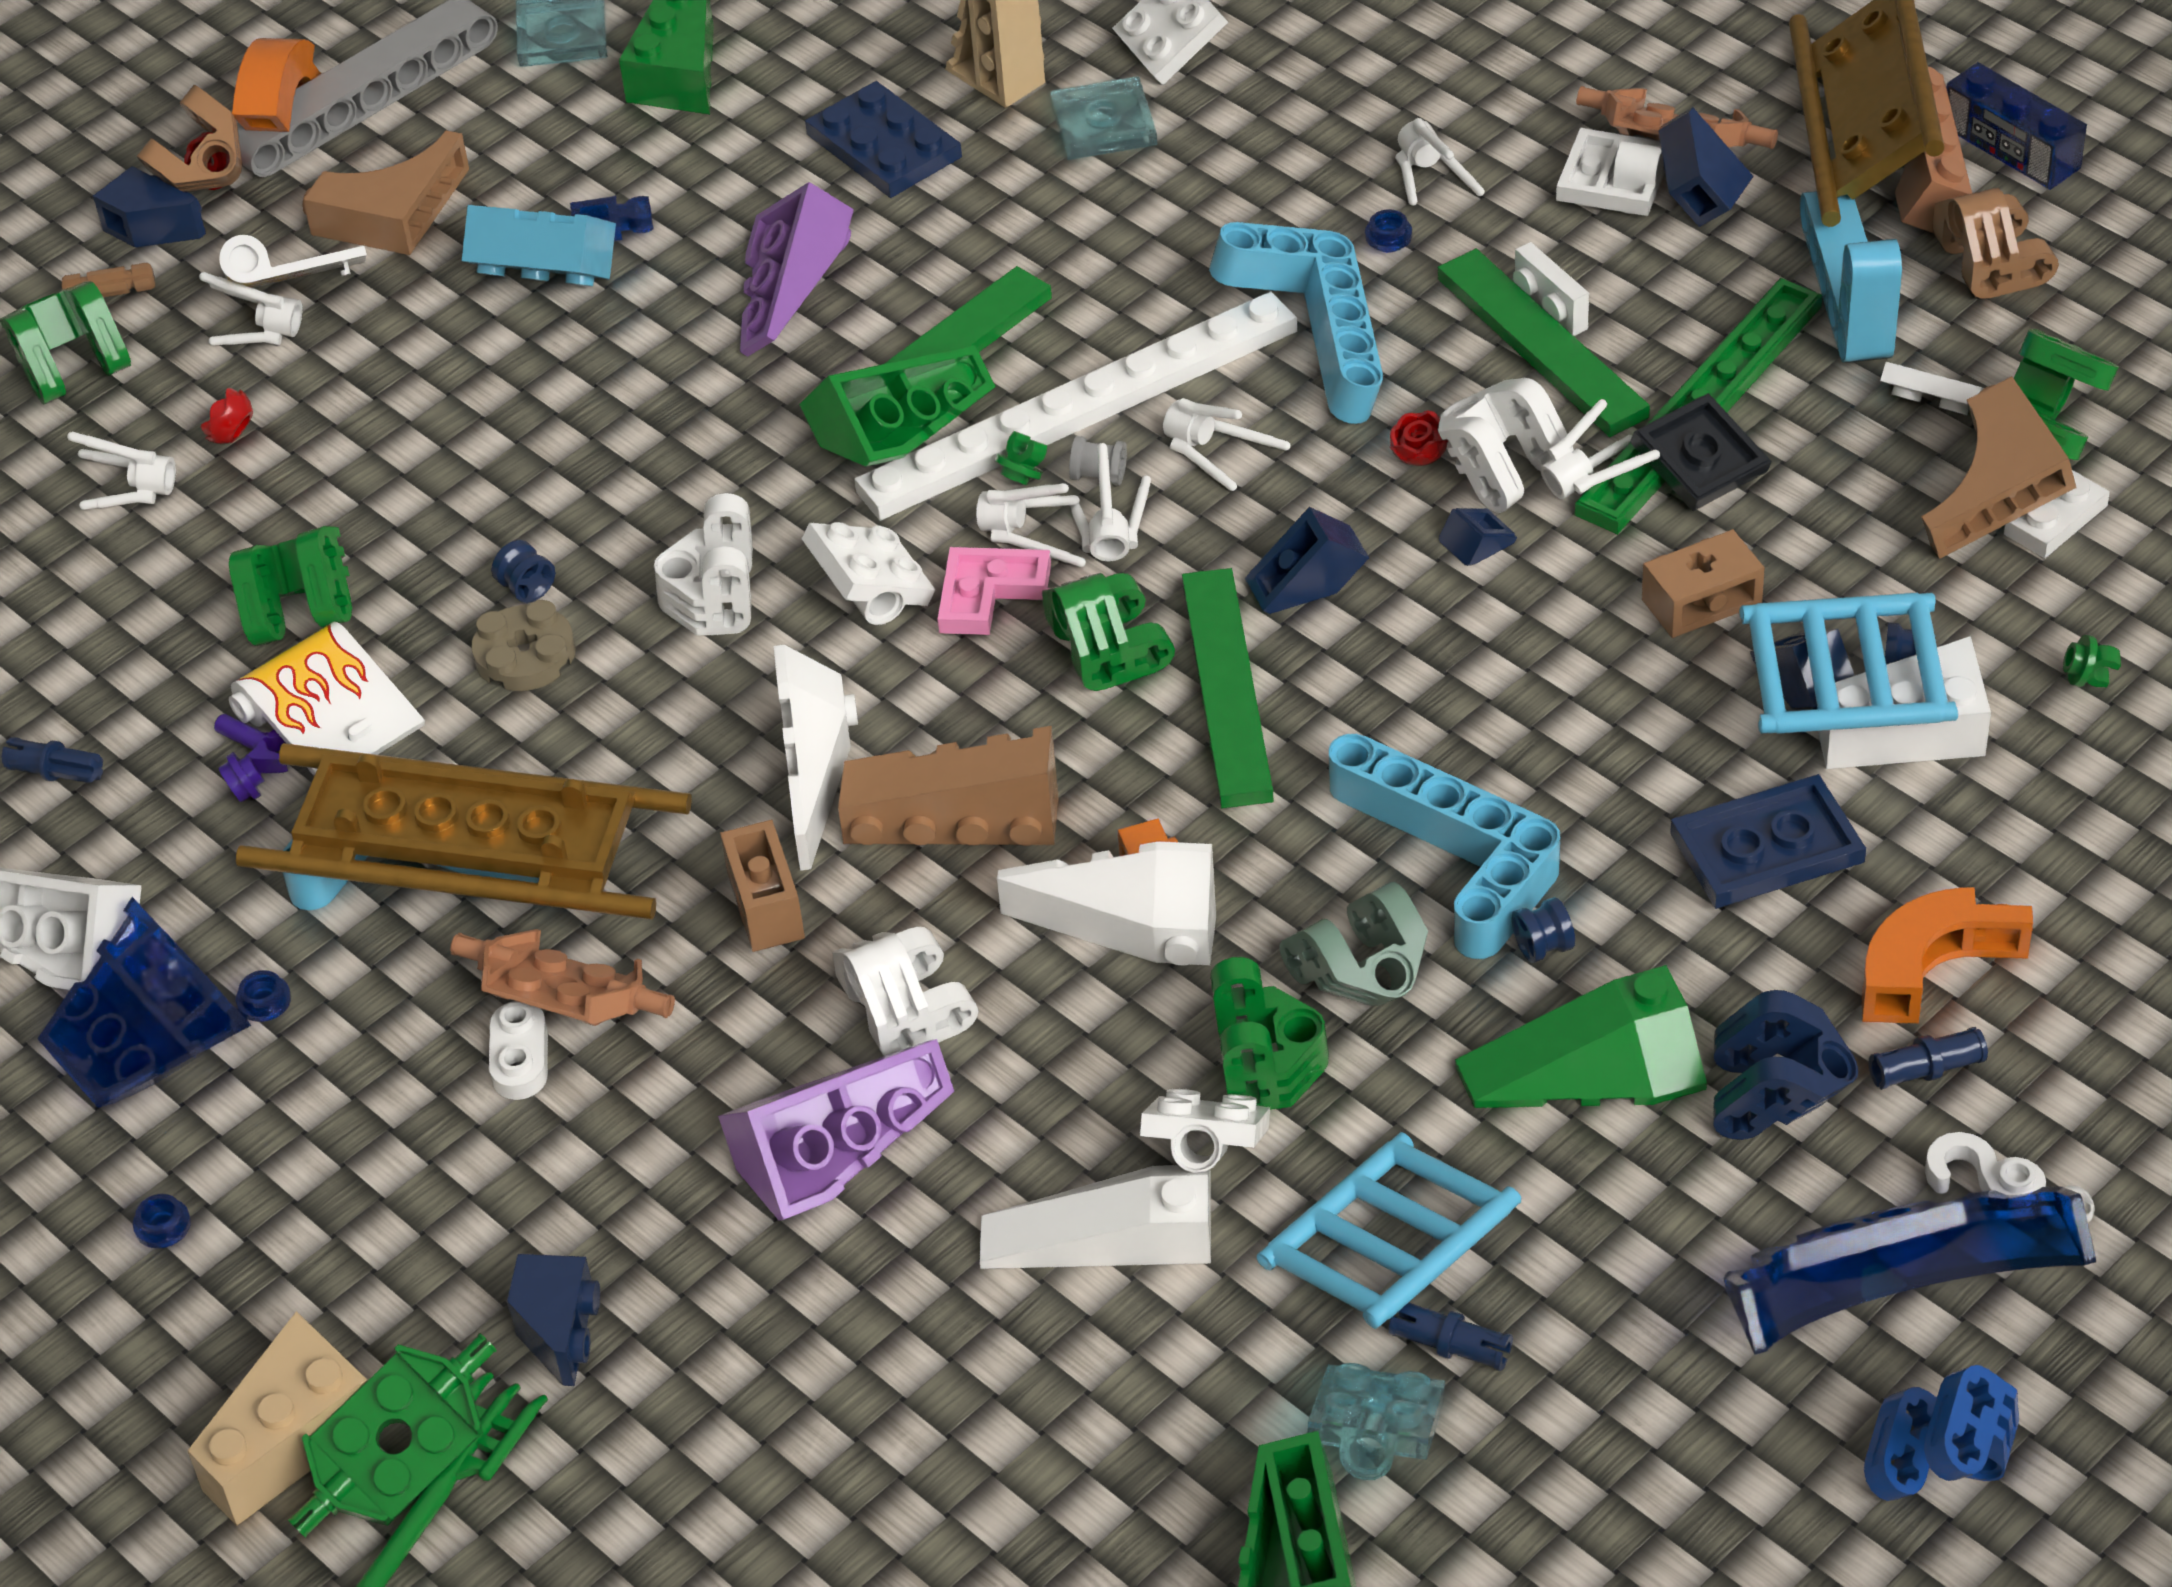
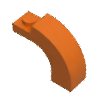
M258 38L250 44L238 72L232 109L235 119L245 130L290 131L292 106L296 89L321 75V72L313 63L315 45L311 41L305 39Z
M1975 887L1932 892L1907 902L1896 909L1878 927L1868 947L1862 990V1022L1919 1024L1923 978L1932 968L1945 961L1961 957L2028 959L2033 928L2032 906L1976 904Z

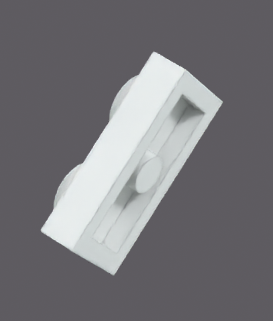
M1532 242L1515 249L1514 283L1573 336L1587 330L1589 292Z
M1889 362L1885 363L1880 380L1894 385L1891 395L1920 402L1922 394H1928L1941 398L1939 408L1968 415L1969 412L1967 399L1977 395L1984 389L1972 384Z
M2072 470L2077 488L2006 524L2004 535L2045 559L2108 506L2110 491Z

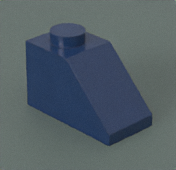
M1308 507L1249 572L1245 580L1262 610L1272 614L1337 594L1369 559V556L1350 525L1312 507Z
M1826 630L1835 682L1855 676L1839 630ZM1805 633L1793 634L1775 641L1774 645L1785 701L1791 708L1812 707V710L1818 709ZM1753 650L1750 651L1753 662L1756 664Z

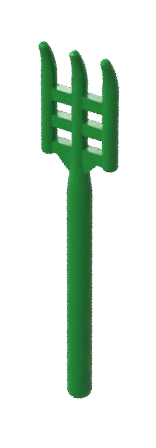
M487 1372L470 1384L475 1401L493 1379V1373ZM518 1383L503 1390L493 1400L488 1409L476 1405L483 1433L425 1488L355 1587H385L445 1503L457 1480L477 1474L482 1480L490 1481L531 1424L538 1411L548 1401L547 1396L541 1395L531 1401L520 1412L515 1421L501 1414L512 1398L520 1391L521 1386ZM492 1428L505 1433L501 1441L487 1436ZM477 1448L491 1454L486 1461L472 1456Z

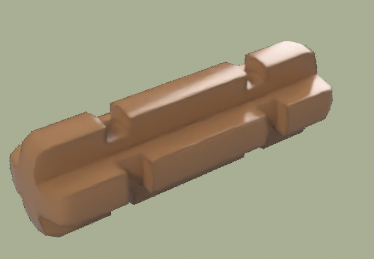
M149 263L131 265L129 270L121 266L87 272L85 277H82L80 273L65 275L62 277L61 283L62 290L83 282L92 281L98 287L103 297L130 293L132 288H135L137 292L152 290L155 287V275Z

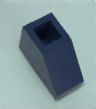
M1692 107L1663 124L1658 132L1669 194L1692 220L1701 227L1731 210L1754 176Z
M133 166L93 195L103 231L133 247L200 239L206 234L201 216L202 208L197 198L191 193L183 192L163 182L159 177L149 175Z
M518 1254L507 1300L516 1336L563 1386H575L579 1363H587L589 1359L591 1338L587 1323L589 1315H597L599 1310V1281L591 1280L586 1257Z

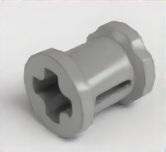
M1076 436L1072 444L1069 462L1071 480L1079 481L1082 476L1099 478L1097 452L1099 444L1086 442L1084 436ZM1117 441L1115 445H1107L1110 482L1116 486L1122 484L1126 468L1127 444L1123 441Z

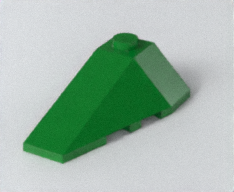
M973 345L829 375L799 405L821 448L866 467L904 458L986 396L996 386L976 346Z
M1667 965L1614 979L1455 1059V1068L1474 1108L1542 1107L1548 1100L1581 1099V1106H1600V1099L1634 1098V1105H1655L1707 1089V1081L1688 1005Z

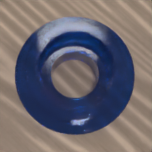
M1392 209L1381 210L1370 218V222L1365 228V239L1376 250L1386 253L1395 252L1403 249L1411 242L1412 226L1402 212Z
M268 970L255 971L247 975L241 981L236 994V1004L240 1014L246 1019L256 1022L269 1021L279 1017L287 1010L291 1003V992L286 981L276 973Z
M156 1194L143 1200L139 1204L133 1220V1230L136 1238L140 1243L150 1248H166L178 1243L186 1236L191 1226V1217L187 1207L168 1194Z

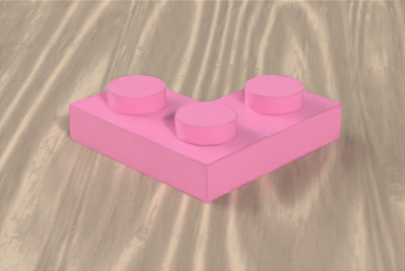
M950 547L938 614L939 633L990 635L995 599L1043 600L1042 590L1048 589L1051 569L1050 550Z

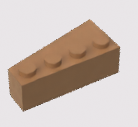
M1052 726L1033 729L1032 737L1011 740L1008 733L987 737V745L963 749L959 748L957 742L937 745L936 750L931 754L917 757L910 750L844 761L838 805L843 844L1054 845L1058 809V787Z

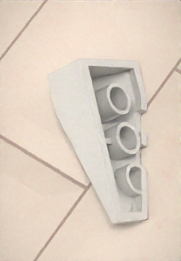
M786 645L774 646L777 686L784 727L782 729L789 773L788 781L794 833L801 871L812 868L843 772L844 761L847 760L851 748L848 726L858 725L855 695H844L840 673Z
M1152 842L1141 844L1139 846V853L1113 857L1111 852L1107 850L1092 853L1091 862L1068 865L1060 860H1052L998 870L997 884L1000 911L1003 915L1155 963L1210 965L1216 922L1212 844Z
M0 868V957L11 964H20L36 974L34 978L46 986L85 993H96L137 939L142 885Z
M1179 1165L1151 1166L981 1216L980 1269L1211 1263L1210 1169L1206 1172L1193 1173L1184 1170Z

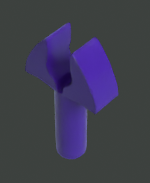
M221 714L217 717L214 723L215 731L252 749L247 755L254 762L260 773L288 772L287 765L280 764L279 754L276 753L280 751L281 745L283 743L286 744V742L274 729L271 732L264 733L227 714Z

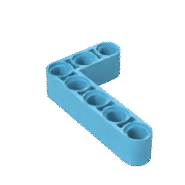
M1817 191L1802 193L1800 197L1802 229L1841 361L1852 362L1892 358L1895 349L1902 278V259L1898 241L1896 239L1868 242L1855 199L1852 200L1847 194L1837 197L1841 215L1839 224L1834 227H1827L1821 220Z
M1243 222L1225 224L1220 229L1209 271L1216 281L1232 287L1304 293L1330 412L1337 419L1351 424L1367 421L1371 416L1383 380V372L1352 242L1340 233L1326 230Z
M1345 734L1337 737L1330 744L1329 782L1330 792L1335 799L1480 866L1454 901V945L1461 954L1473 959H1485L1495 955L1514 933L1512 927L1513 912L1522 908H1528L1532 911L1559 875L1560 830L1556 824L1549 819L1366 736Z

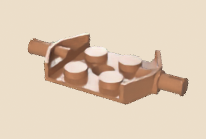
M1581 86L1576 99V104L1579 106L1582 105L1601 110V115H1605L1610 125L1616 127L1620 134L1628 136L1640 135L1660 141L1658 130L1661 126L1679 116L1674 114L1675 108L1669 105L1648 103L1647 108L1644 107L1647 89L1644 88L1615 89L1614 91L1608 90L1605 92ZM1734 109L1731 120L1723 118L1720 123H1718L1719 118L1716 116L1699 113L1728 147H1743L1749 143L1774 149L1776 145L1778 130L1752 125L1748 121L1749 119L1738 109Z
M538 929L499 936L494 940L487 939L485 941L458 933V935L454 936L451 943L450 951L452 955L478 962L477 969L482 971L481 991L505 1000H515L572 1017L592 1026H597L603 1021L622 1015H634L639 1010L668 1018L674 1009L675 997L673 995L646 989V986L642 985V960L640 959L634 961V970L628 975L616 973L615 969L609 965L578 962L568 959L565 953L558 950H539L541 930Z

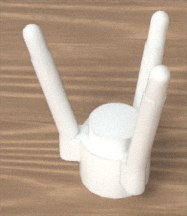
M1417 118L1407 123L1398 134V143L1402 150L1397 153L1395 159L1401 167L1409 205L1415 206L1417 204L1416 188L1411 166L1430 167L1439 159L1477 196H1483L1484 189L1454 158L1453 152L1439 139L1427 121Z
M206 272L200 273V280L209 283L212 289L258 304L255 321L257 326L264 328V332L212 336L208 340L210 345L262 342L280 345L283 335L295 337L298 333L302 320V303L300 300L268 294Z
M1185 398L1175 401L1169 407L1163 422L1164 434L1173 439L1170 449L1184 454L1230 491L1236 490V483L1192 446L1206 444L1211 439L1213 432L1217 431L1284 451L1289 450L1291 447L1288 441L1213 418L1238 420L1242 417L1240 410L1199 404Z
M1601 399L1583 416L1562 441L1548 449L1551 460L1542 465L1540 471L1551 492L1559 499H1564L1575 491L1581 495L1594 485L1659 458L1660 452L1652 450L1593 474L1594 467L1625 449L1632 438V435H1627L1589 458L1580 449L1570 451L1573 444L1606 408L1607 402Z
M76 432L68 433V440L104 451L80 449L78 451L80 458L128 468V484L131 487L137 488V492L83 500L79 504L82 510L131 503L154 504L156 494L170 495L172 492L176 474L173 457L156 455L154 451L137 450Z
M1100 443L1097 446L1101 510L1094 514L1088 524L1079 503L1069 506L1082 537L1083 552H1091L1095 558L1109 562L1123 558L1128 554L1129 549L1138 547L1137 532L1149 493L1151 478L1147 475L1142 477L1128 522L1120 511L1112 508L1107 445Z
M1067 484L1043 485L1006 491H982L977 503V524L981 531H991V542L1009 543L1023 549L1050 550V557L1052 559L1077 567H1083L1086 564L1085 559L1011 533L1015 528L1023 526L1026 508L1077 505L1080 499L1076 495H1056L1068 492L1069 487Z

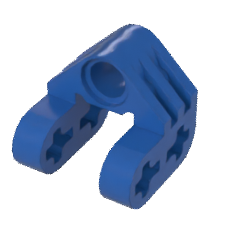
M1973 1365L1947 1375L1940 1385L1937 1397L1923 1388L1911 1387L1885 1398L1879 1410L1864 1463V1474L1871 1491L1877 1497L1886 1501H1894L1913 1495L1922 1489L1929 1468L1939 1478L1946 1481H1954L1964 1477L1981 1481H1995L2004 1477L2019 1423L2017 1389L1989 1369L1980 1365Z

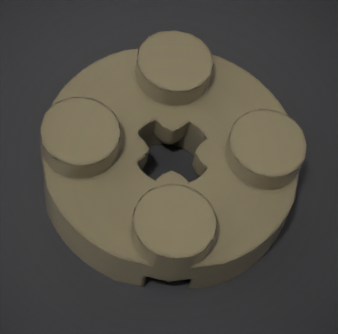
M536 600L530 604L512 606L498 612L490 611L481 615L476 622L477 631L472 639V653L479 675L489 683V677L495 681L503 682L504 689L529 691L544 687L561 676L560 668L566 664L568 658L571 664L575 657L576 647L571 625L563 615L556 611L555 605L550 601ZM529 644V649L520 651L517 646Z

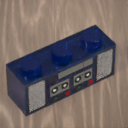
M1979 62L1947 82L1946 89L1957 133L1962 139L2049 190L2081 169L2087 128L2086 123Z

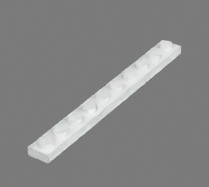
M1270 291L918 449L904 458L894 460L854 478L856 493L881 521L1002 466L995 462L997 453L1008 456L1006 445L1013 431L1031 437V440L1049 445L1296 333L1297 317Z

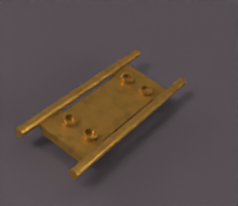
M1873 0L1812 44L1806 17L1797 14L1789 20L1821 220L1827 227H1834L1841 220L1837 197L1847 194L1854 200L1924 151L1927 155L1935 157L1941 155L1945 149L1914 0ZM1819 77L1823 79L1836 158L1833 160L1830 157L1817 81Z
M283 743L279 751L280 764L317 769L291 832L293 838L290 851L240 845L236 853V864L239 867L653 919L656 913V898L605 892L603 890L631 809L638 808L688 815L691 809L692 796L690 793ZM356 855L536 877L539 878V881L534 883L354 859Z

